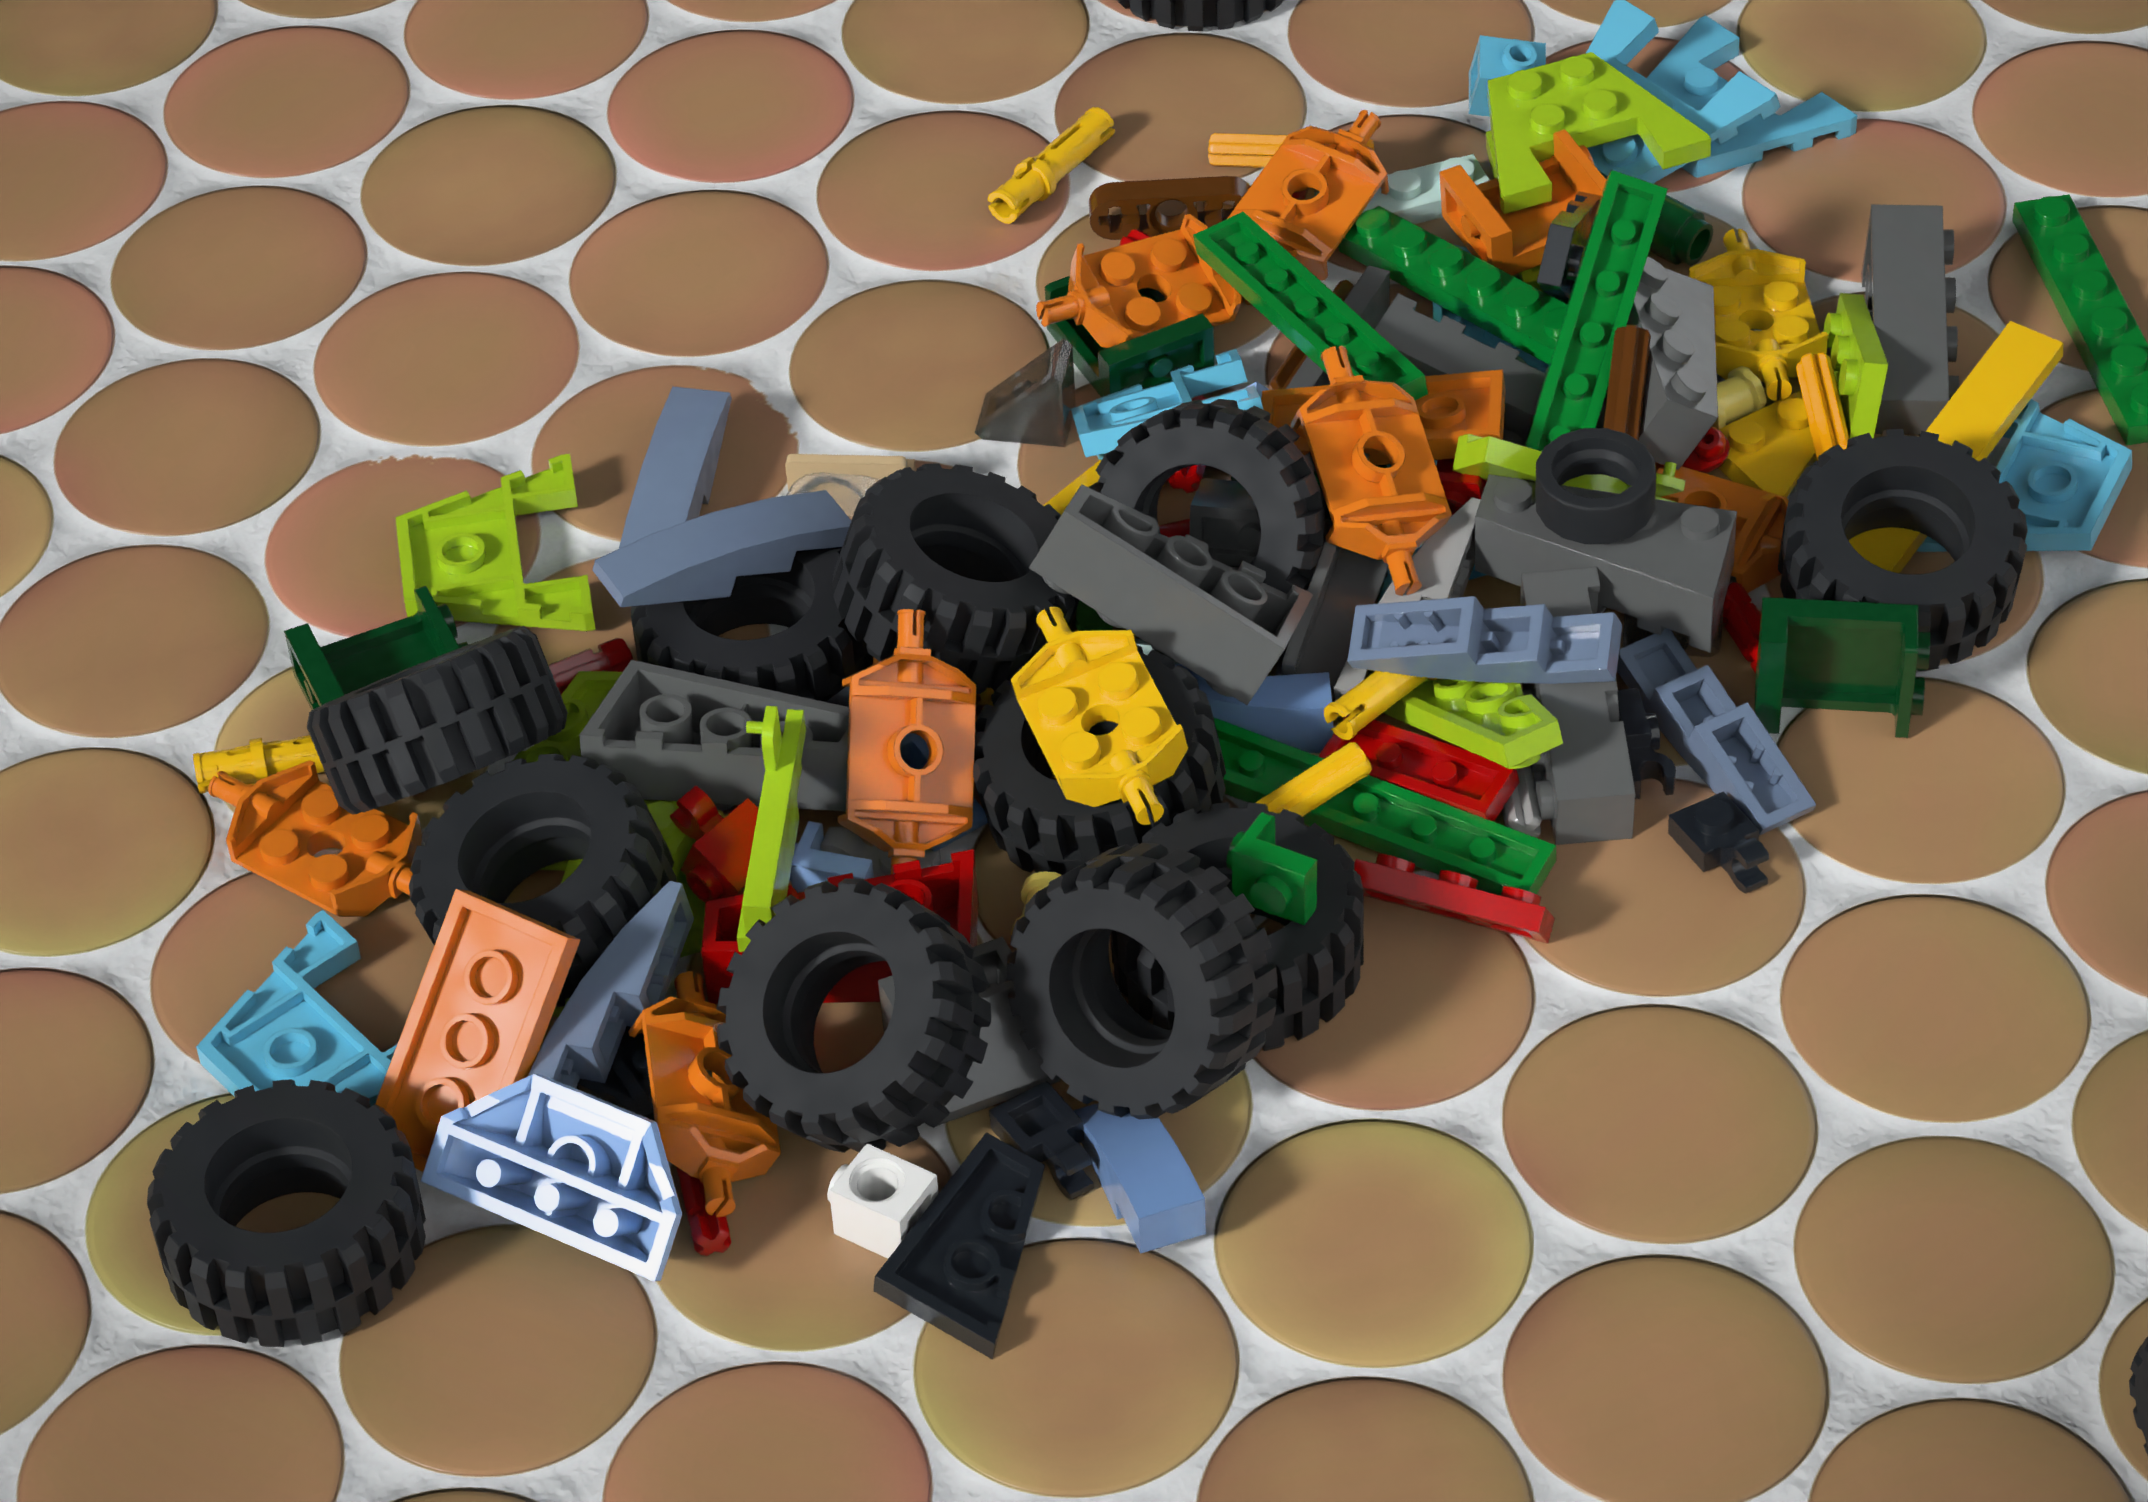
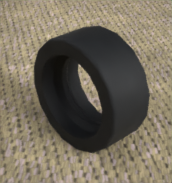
M1607 428L1579 429L1562 434L1546 445L1536 461V512L1544 525L1563 539L1582 544H1611L1630 538L1644 528L1655 511V459L1643 443L1629 434ZM1603 474L1618 478L1631 487L1620 494L1607 498H1587L1572 494L1561 487V485L1569 479L1582 475Z

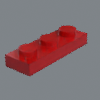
M1377 720L1370 722L1350 740L1341 739L1334 733L1319 754V757L1325 759L1348 743L1355 742L1363 750L1371 764L1370 776L1493 822L1520 783L1517 769L1505 768L1468 750Z
M1377 854L1375 863L1355 859L1354 870L1361 876L1364 896L1547 944L1549 942L1555 918L1546 907L1539 906L1542 897L1535 893L1515 887L1503 886L1501 896L1477 890L1478 880L1448 870H1440L1438 879L1413 873L1415 869L1414 863L1385 854Z

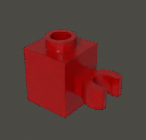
M694 786L677 800L676 805L679 808L670 815V819L682 833L696 840L680 870L686 875V881L692 892L705 903L706 901L742 895L745 890L759 808L747 798L723 818L718 813L710 797L698 786Z

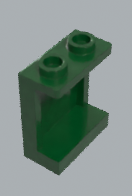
M1070 276L1047 284L1045 286V301L1067 295L1069 292ZM1142 288L1138 290L1142 297H1148L1155 302L1166 300L1155 289ZM1203 313L1110 348L1101 347L1082 324L1076 325L1073 318L1047 326V330L1100 397L1137 384L1142 385V389L1171 382L1170 372L1188 365L1193 366L1194 371L1215 366L1214 326Z
M427 586L414 589L418 609L415 615L322 647L319 646L308 623L285 630L284 633L293 673L311 710L378 680L469 645L467 642L460 644L456 642L455 639L458 638L457 628L446 603L436 605Z
M1762 597L1754 712L1767 732L1779 734L1781 708L1792 707L1892 713L1895 716V738H1908L1911 715L1922 716L1924 708L1925 678L1915 677L1916 670L1928 671L1930 658V632L1918 631V605Z

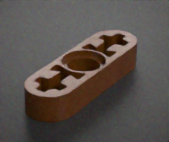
M1235 176L1110 182L1097 187L1090 195V225L1098 236L1109 240H1121L1123 236L1127 237L1133 229H1139L1152 237L1179 230L1184 216L1187 214H1191L1206 226L1211 227L1229 217L1251 186L1245 180ZM1169 200L1180 201L1187 206L1182 213L1174 216L1163 215L1156 210L1161 203ZM1204 201V211L1198 212L1197 202ZM1234 201L1233 208L1222 209L1223 202ZM1146 204V214L1139 215V205ZM1120 207V214L1109 215V208Z

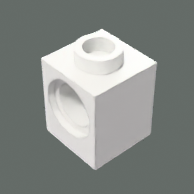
M867 1143L849 1165L844 1164L835 1172L829 1184L827 1198L831 1204L834 1234L888 1259L939 1194L937 1174Z

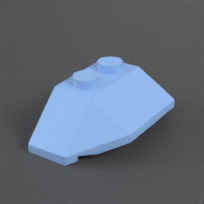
M542 1074L530 1075L464 1108H458L441 1116L421 1178L423 1183L652 1281H661L682 1217V1211L657 1122Z

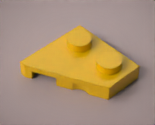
M1801 391L1795 392L1785 400L1776 401L1719 429L1726 436L1730 444L1728 457L1719 469L1736 483L1788 497L1804 470L1817 461Z

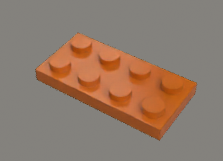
M1503 369L1425 376L1428 394L1415 400L1434 460L1455 458L1458 437L1465 434H1472L1482 438L1491 436L1503 440L1506 394ZM1329 385L1262 391L1261 402L1263 409L1271 413L1269 423L1277 428L1285 424L1291 427L1290 424L1298 409L1320 389ZM1300 424L1298 429H1293L1300 435L1294 444L1303 455H1306L1310 450L1302 424ZM1376 449L1364 450V453L1370 454L1369 462L1373 465L1391 464L1388 457L1380 454Z
M455 889L375 1103L384 1108L395 1119L397 1129L405 1134L410 1145L415 1168L424 1172L441 1116L458 1108H464L495 1091L528 1077L580 943V939L468 890Z

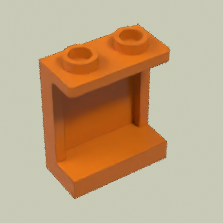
M1565 129L1553 133V156L1550 159L1539 162L1552 182V201L1503 214L1500 209V190L1497 178L1476 185L1461 165L1439 172L1442 216L1472 255L1510 275L1539 266L1542 262L1550 223L1561 211L1566 212L1567 204L1571 200L1575 201V196L1579 191L1602 195L1607 178L1605 179L1594 165L1589 150L1584 145L1578 146Z

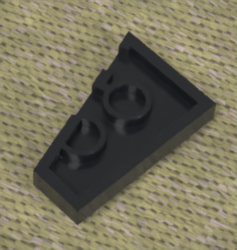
M986 1132L877 1272L873 1291L993 1359L1042 1184L1045 1165Z

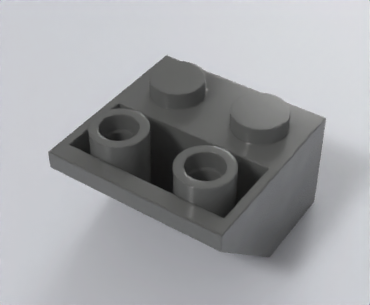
M1003 936L973 947L974 954L972 960L983 966L988 982L987 990L979 993L981 998L991 1003V1024L989 1027H981L980 1039L987 1042L988 1046L983 1063L980 1064L973 1061L966 1078L973 1081L970 1089L963 1099L956 1095L951 1098L945 1105L950 1114L938 1125L1010 1100L1045 1081L1050 1085L1060 1082V1079L1052 1081L1039 1067L1044 1060L1035 1048L1028 1051L1020 1036V1032L1025 1030L1020 1015L1012 1016L1008 994L1015 990L1014 981L1006 980L1007 955L1012 952ZM893 976L878 980L884 1033L889 1025L894 1008L895 986Z

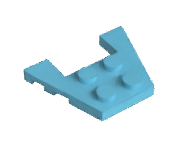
M1615 0L1612 3L1586 52L1596 54L1705 131L1710 136L1711 142L1716 141L1720 145L1738 135L1736 127L1759 114L1764 120L1781 107L1775 92L1739 71L1701 110H1696L1626 66L1659 33L1655 18L1626 0ZM1638 134L1587 148L1593 158L1594 165L1605 179L1610 171L1614 170L1654 184L1688 164L1685 163L1663 170Z
M1705 15L1698 19L1650 73L1647 79L1696 110H1701L1728 83V81L1717 75L1714 69L1739 55L1740 37ZM1821 92L1782 115L1774 113L1764 120L1760 114L1736 127L1738 135L1721 145L1716 141H1712L1710 157L1690 162L1681 168L1694 177L1699 178L1762 161L1763 151L1781 146H1786L1795 152L1813 147V138L1835 132L1838 140L1850 137L1856 133L1858 115Z
M1237 349L1215 355L1218 365L1194 371L1193 366L1188 365L1170 372L1171 382L1142 389V385L1137 384L1072 408L1071 412L1085 457L1097 455L1098 459L1102 460L1105 454L1118 446L1117 440L1130 429L1160 412L1172 409L1182 403L1190 402L1192 397L1247 382L1243 363ZM1255 385L1201 400L1203 404L1211 403L1217 399L1235 400L1239 409L1247 410L1253 406L1263 409L1261 398Z
M2031 399L2003 435V437L2011 440L1996 466L2001 472L1999 484L2007 481L2012 485L2020 499L2018 509L2025 514L2028 529L2025 539L2026 551H2091L2132 470V450L2070 418L2064 424L2041 413L2039 403ZM1928 536L1917 549L1919 552H1947L1943 546Z
M321 910L306 924L308 934L294 949L286 946L273 960L274 972L257 991L247 990L196 1046L200 1064L233 1096L235 1091L252 1085L255 1091L272 1088V1081L292 1079L295 1081L296 1086H309L310 1080L333 1084L337 1093L341 1094L345 1088H348L369 1098L371 1106L376 1103L397 1044L386 1052H381L314 990L317 986L361 959L357 940L330 915Z

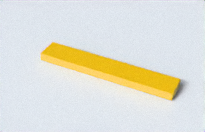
M2009 321L1926 432L1939 434L1938 441L1952 446L1956 440L1970 447L1973 450L1972 457L1977 461L1987 458L2062 359L2064 343ZM1887 527L1863 532L1850 539L1849 543L1870 563L1882 569L1900 573L1927 536L1909 529Z

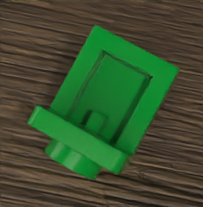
M1261 812L1246 832L1240 831L1236 834L1229 847L1226 863L1227 868L1232 870V893L1236 897L1243 893L1252 907L1305 925L1317 909V859L1275 845V816Z

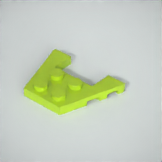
M1593 52L1571 56L1564 60L1488 80V107L1492 141L1495 148L1496 175L1500 190V209L1503 214L1552 201V182L1539 164V161L1550 159L1553 156V133L1563 129L1570 134L1578 146L1584 145L1586 148L1638 134L1663 170L1707 158L1711 155V138L1705 131Z
M570 453L548 459L549 469L526 478L521 470L501 477L502 487L473 498L470 497L466 490L395 517L407 617L415 615L418 611L414 589L427 586L436 605L443 603L448 605L454 621L575 631L596 630L588 575L525 584L523 579L516 516L578 507Z

